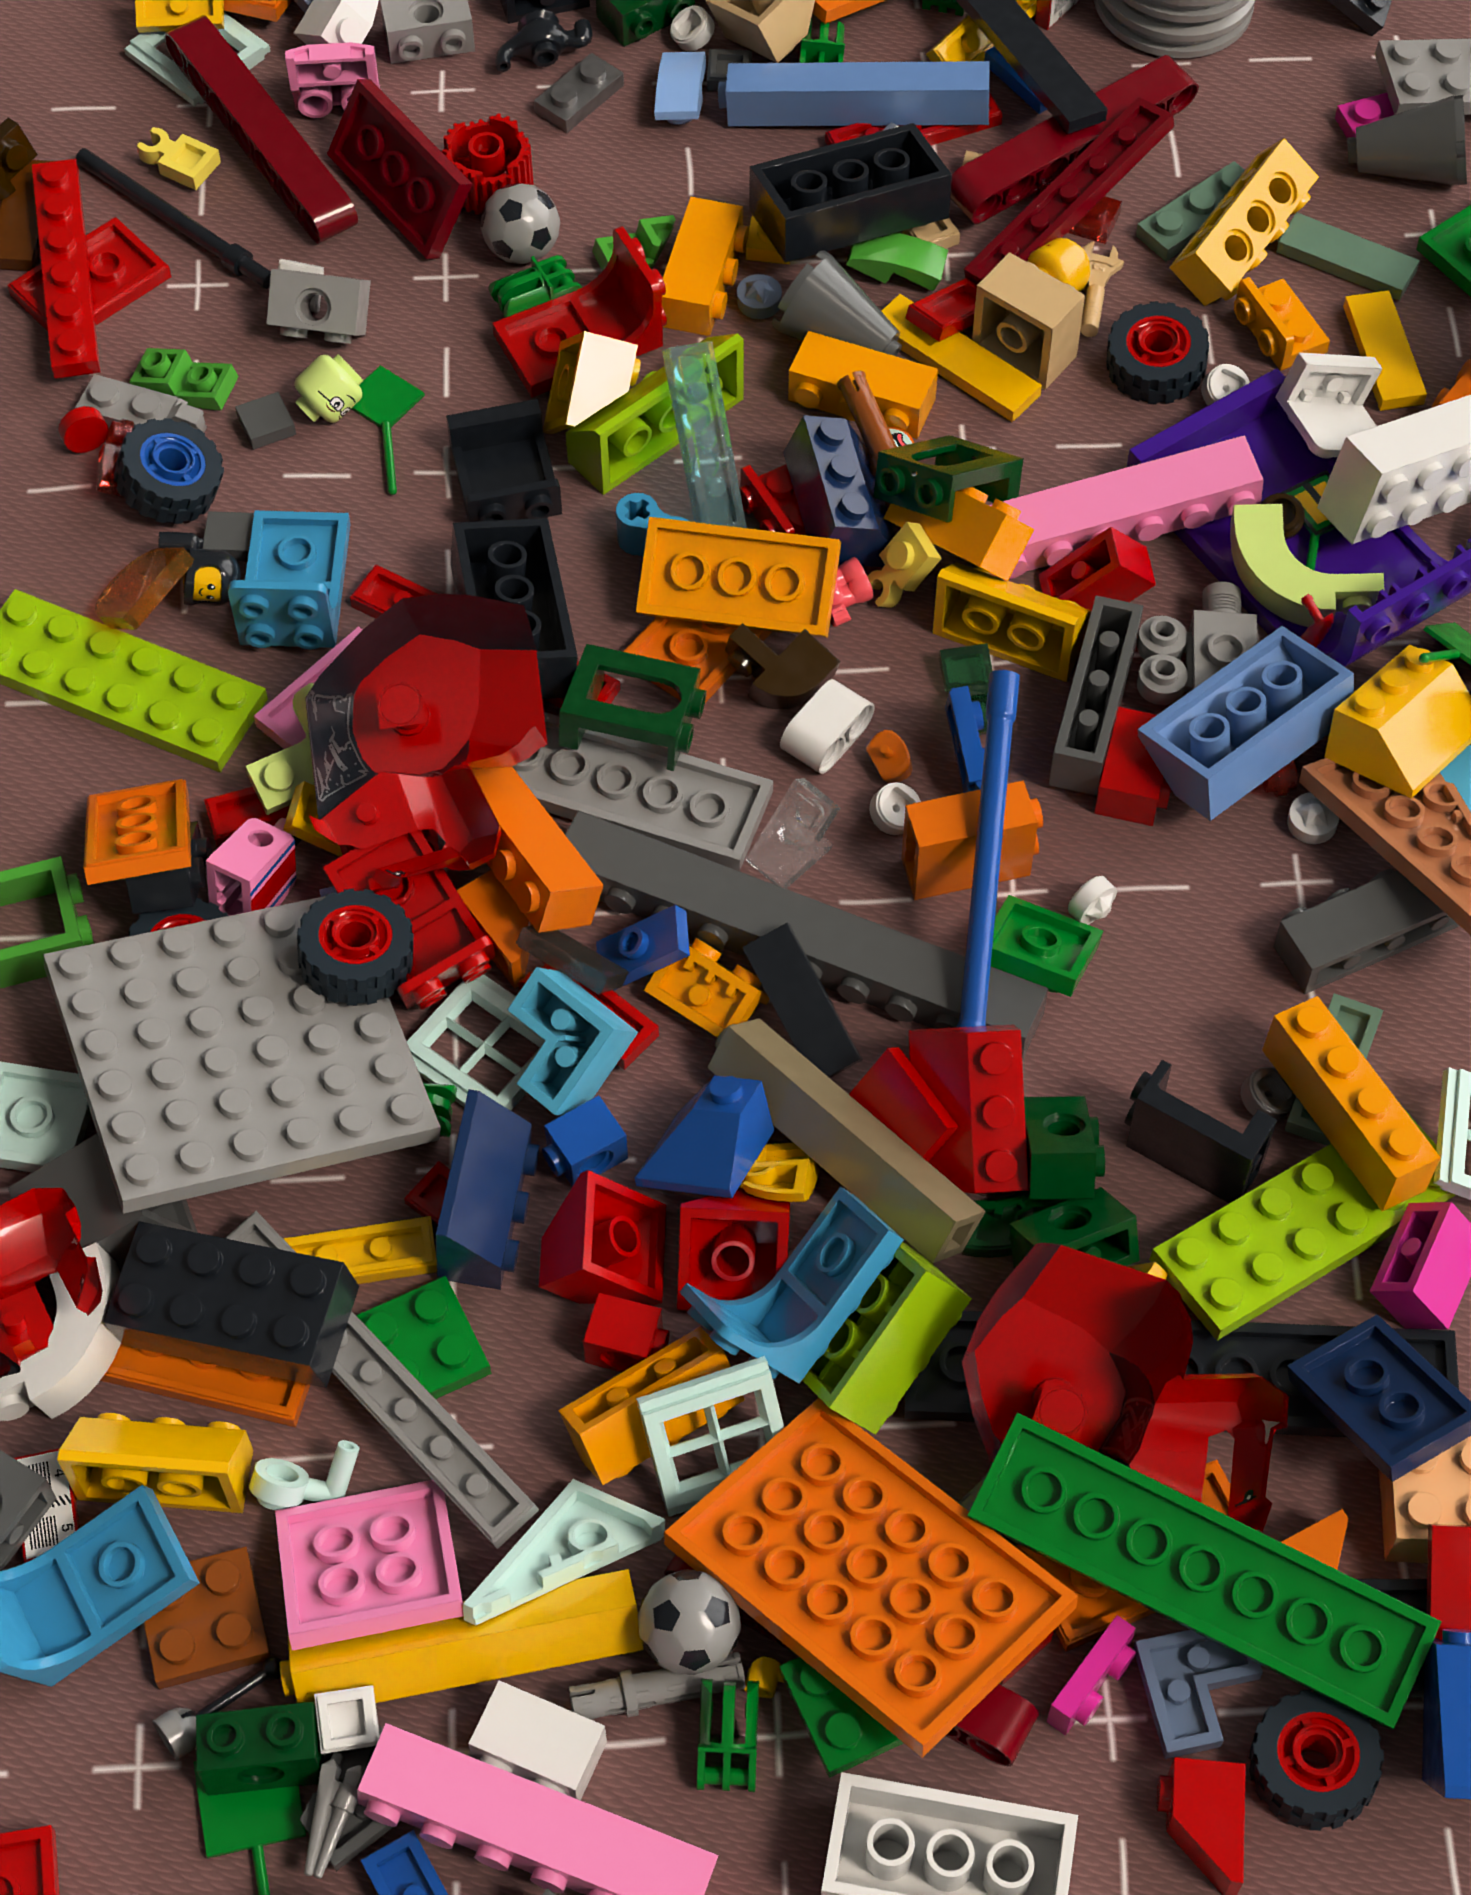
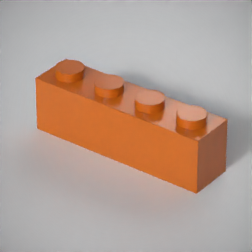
M513 767L473 768L472 770L502 831L496 856L486 863L493 871L496 879L502 883L516 902L519 910L525 914L538 933L591 925L604 886L600 879Z

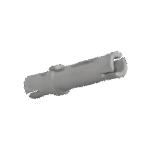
M734 1652L713 1670L696 1675L675 1673L666 1668L632 1674L631 1670L618 1672L619 1677L591 1684L569 1686L568 1691L572 1712L593 1720L626 1713L627 1718L639 1715L638 1710L698 1698L701 1693V1679H713V1694L724 1691V1681L736 1682V1690L745 1689L746 1685L739 1652Z

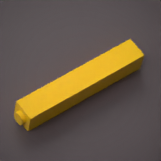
M629 1569L576 1579L476 1626L464 1621V1616L293 1651L288 1636L290 1660L280 1662V1674L285 1697L296 1695L297 1703L314 1701L315 1704L314 1694L370 1685L374 1686L375 1701L379 1703L641 1651L644 1648L639 1637L638 1610Z

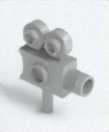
M1215 582L1206 586L1202 592V610L1193 611L1188 632L1181 622L1169 616H1154L1144 621L1140 627L1137 639L1138 653L1144 659L1139 669L1137 689L1145 700L1157 705L1173 704L1183 696L1184 692H1190L1257 644V614L1241 613V590L1237 585L1230 582ZM1184 653H1186V667L1180 661Z

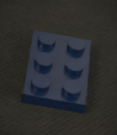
M1379 1315L1371 1317L1287 1365L1289 1381L1391 1482L1471 1436V1401Z

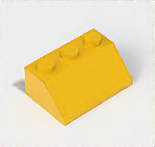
M955 563L942 568L937 576L933 634L1067 682L1080 655L1091 610L1080 607L1073 601L1061 600L1038 592L1028 585L1006 581L991 575L983 569L971 568Z
M1409 644L1334 709L1325 758L1402 795L1413 798L1471 744V695L1454 665L1446 660L1421 663L1419 656L1430 651Z
M102 1413L98 1415V1418L80 1417L60 1447L57 1461L77 1500L116 1503L139 1486L144 1485L153 1489L161 1507L243 1513L253 1448L247 1431L241 1430L237 1425L228 1422L215 1421L209 1423L207 1427L185 1425L184 1422L169 1417H158L150 1423L131 1421L128 1417L121 1414Z

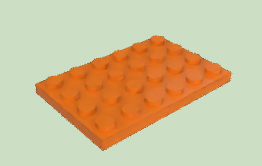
M820 1398L815 1400L664 1531V1545L695 1571L705 1572L719 1581L734 1599L736 1605L921 1758L944 1738L1076 1609L1078 1600L1076 1593L993 1529L967 1517L969 1511L857 1424L830 1409Z

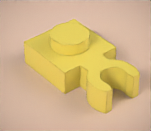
M153 127L150 130L152 143L155 146H148L141 142L137 144L139 158L143 162L152 165L158 164L161 175L194 190H197L221 163L218 149L185 134H182L176 141H172L169 139L167 132L160 128Z
M906 522L879 554L885 566L882 570H875L867 576L872 589L880 590L883 587L881 596L875 601L878 607H894L900 601L903 590L914 592L942 559L920 523Z

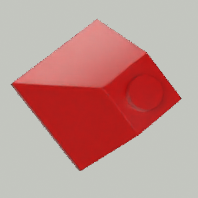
M592 1171L582 1172L542 1236L539 1288L578 1304H595L598 1293L646 1305L662 1303L666 1204Z
M738 1188L733 1198L707 1196L682 1203L680 1207L677 1309L689 1310L692 1306L680 1293L686 1283L706 1295L720 1300L742 1299L764 1288L776 1276L788 1259L790 1202L756 1197L746 1193L744 1189Z

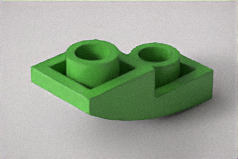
M892 233L884 237L852 244L846 265L885 284L891 275L895 273L913 283L934 291L941 281L949 250L920 238L901 233Z
M147 348L129 382L132 385L176 396L187 401V405L196 408L222 410L239 376L232 364L192 362L185 349Z

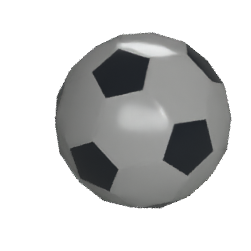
M514 183L496 190L487 200L481 214L480 229L485 243L496 256L509 263L529 264L531 263L532 256L539 260L554 246L559 236L560 217L556 205L547 193L535 185Z
M689 1569L677 1571L664 1576L654 1583L643 1597L638 1612L639 1637L649 1656L663 1668L687 1675H696L710 1671L725 1661L737 1645L741 1631L739 1606L736 1605L734 1599L724 1586L711 1575Z

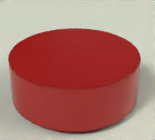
M89 406L78 407L68 412L60 421L58 428L66 447L75 453H87L95 450L103 444L108 436V425L102 414L96 408Z

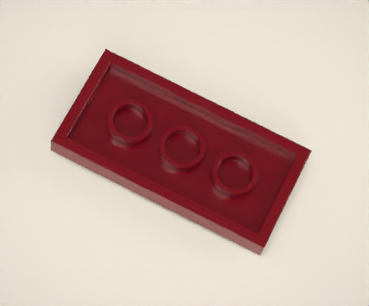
M357 79L327 155L426 259H438L444 250L472 187V182L371 79Z

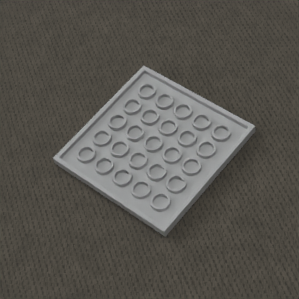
M325 896L43 954L47 978L123 1214L440 1140V1124L389 997L387 999L385 997L377 1000V1003L369 1005L367 1003H360L357 1006H348L347 1003L343 1002L334 1003L328 1001V998L321 994L319 996L312 991V986L309 983H305L302 978L301 968L299 969L297 950L298 928H301L300 919L304 912L308 913L310 905L316 900L321 901Z

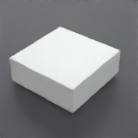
M373 1685L314 1694L321 1754L377 1745L380 1734Z

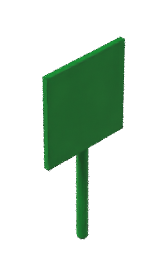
M1455 622L1425 626L1423 629L1425 632L1450 650L1423 653L1419 656L1421 663L1451 660L1460 657L1471 665L1470 633Z
M193 1761L207 1859L251 1849L258 1895H270L263 1846L307 1836L306 1830L300 1822L303 1810L299 1786L208 1796L197 1773V1761Z

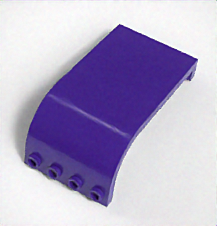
M1276 368L1129 449L1127 467L1245 435L1263 477V501L1268 496L1280 493L1325 470L1331 475L1338 457L1325 459L1316 456L1309 450L1307 443L1295 425L1288 419V415L1276 399V395L1286 378ZM1232 515L1209 521L1198 528H1184L1173 531L1219 582H1230L1240 588L1242 607L1249 614H1257V623L1268 635L1281 626L1299 637L1306 631L1307 627L1287 621L1269 611L1251 595L1243 584L1234 565L1231 551L1230 523ZM1303 525L1297 535L1285 541L1293 556L1306 566L1310 533ZM1408 525L1389 531L1379 538L1372 537L1355 544H1351L1337 528L1321 535L1315 571L1327 574L1384 573L1385 591L1383 589L1379 591L1376 604L1363 612L1356 605L1348 609L1347 615L1343 611L1335 612L1334 623L1331 629L1316 648L1346 667L1470 594L1471 538L1468 539L1465 549L1461 544L1456 546L1453 559L1446 561L1435 553Z

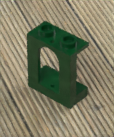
M951 435L878 451L873 498L945 522H951L955 492L957 490L973 487L987 494L988 498L986 501L994 503L995 499L1006 501L1019 497L1024 458ZM936 457L935 465L918 462L920 460Z
M586 644L560 709L559 746L578 750L585 730L596 731L668 747L666 770L674 771L680 752L689 753L694 735V724H691L692 718L700 719L703 714L706 690L699 689L700 668ZM604 671L670 686L679 693L681 702L669 712L650 713L600 702L597 699L604 683Z

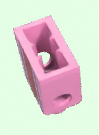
M257 818L248 819L206 860L209 903L212 902L219 906V910L223 913L226 912L229 916L281 905L296 881L295 847L302 840L283 831L286 818L279 819L274 826Z

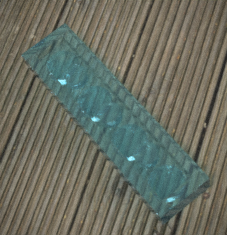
M707 341L664 349L662 353L694 522L747 528L713 342Z

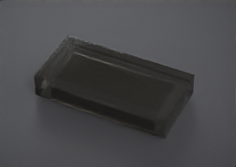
M533 925L522 928L516 944L521 949L597 994L621 988L629 973L626 969L559 930L538 933Z

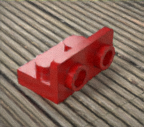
M785 464L760 476L755 473L751 465L741 468V487L737 488V496L743 510L747 514H754L760 523V530L806 535L787 465Z

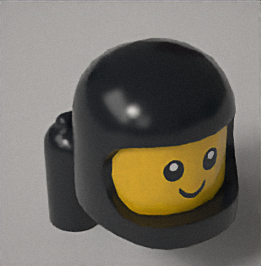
M159 532L157 569L183 575L184 605H194L203 602L216 604L230 602L228 596L229 583L233 580H241L240 566L233 555L221 550L203 549L204 540L194 533Z

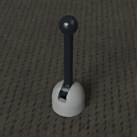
M278 1657L267 1658L263 1662L260 1671L197 1713L189 1708L177 1707L166 1711L152 1721L153 1725L171 1755L176 1760H179L196 1747V1715L217 1713L265 1680L279 1679L281 1677L280 1662L282 1660Z

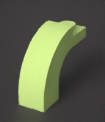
M1243 504L1233 506L1230 539L1234 565L1239 577L1251 595L1277 616L1292 623L1309 627L1315 622L1305 605L1301 603V598L1307 594L1312 595L1313 601L1322 616L1325 617L1330 613H1333V616H1335L1337 611H1343L1347 615L1348 609L1355 605L1363 612L1376 604L1379 591L1382 589L1385 591L1384 573L1327 574L1312 570L1299 562L1290 552L1285 541L1282 504Z

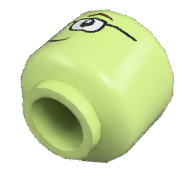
M339 354L334 358L329 355H320L296 378L295 388L301 397L295 403L314 422L321 416L327 422L336 423L361 400L363 393L359 385L364 380Z

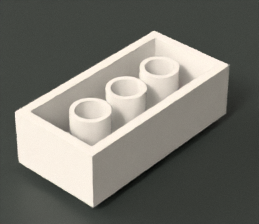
M1471 395L1346 436L1317 508L1351 544L1372 537L1379 538L1394 529L1406 525H1415L1425 518L1442 512L1449 513L1457 507L1471 502Z
M841 1772L821 1895H1068L1078 1815Z

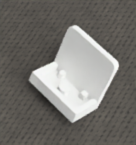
M1299 352L1276 395V399L1313 454L1325 459L1338 457L1346 436L1377 426L1363 407V404L1383 368L1375 357Z

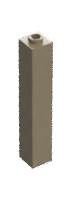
M760 1018L729 1025L720 1033L715 1042L716 1051L707 1067L716 1076H733L762 1081L773 1125L932 1264L963 1252L986 1212Z

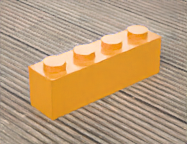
M1316 996L1274 1015L1262 1051L1380 1210L1383 1212L1425 1192L1441 1157L1320 998Z

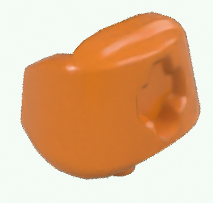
M883 730L877 733L866 746V751L880 776L887 783H895L907 779L912 772V761L906 744L892 730Z

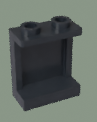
M538 399L446 415L450 448L468 522L539 519L562 514L560 485L558 479H555L548 453Z
M1161 1060L1153 1074L1146 1071L1143 1072L1132 1090L1130 1099L1134 1103L1124 1122L1130 1126L1126 1147L1228 1203L1235 1201L1247 1193L1262 1169L1277 1119L1257 1110L1244 1133H1240L1167 1093L1166 1088L1172 1064Z

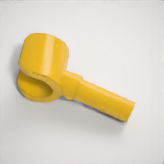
M769 1657L756 1659L748 1669L744 1691L747 1693L748 1681H759V1697H774L778 1681L784 1683L779 1666L782 1664Z

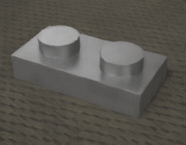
M590 53L534 100L535 114L567 134L624 86V73L595 54Z

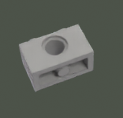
M380 0L383 28L391 64L475 51L473 24L468 0Z
M271 269L266 324L280 326V335L307 338L308 330L325 332V341L351 344L352 335H366L371 280ZM316 294L323 296L327 302V312L320 320L313 317L309 308L310 301Z

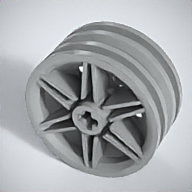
M1094 0V4L1105 26L1128 45L1157 56L1169 55L1171 58H1195L1216 53L1236 42L1250 24L1256 0Z

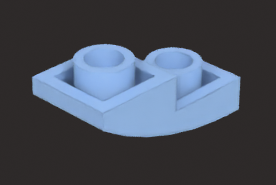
M705 51L662 53L656 87L655 120H667L671 124H685L692 121V119L699 118L703 103L702 82L706 71Z

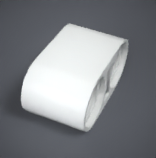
M834 679L828 680L790 721L781 737L780 748L817 772L824 774L834 766L864 732L872 719L875 706Z

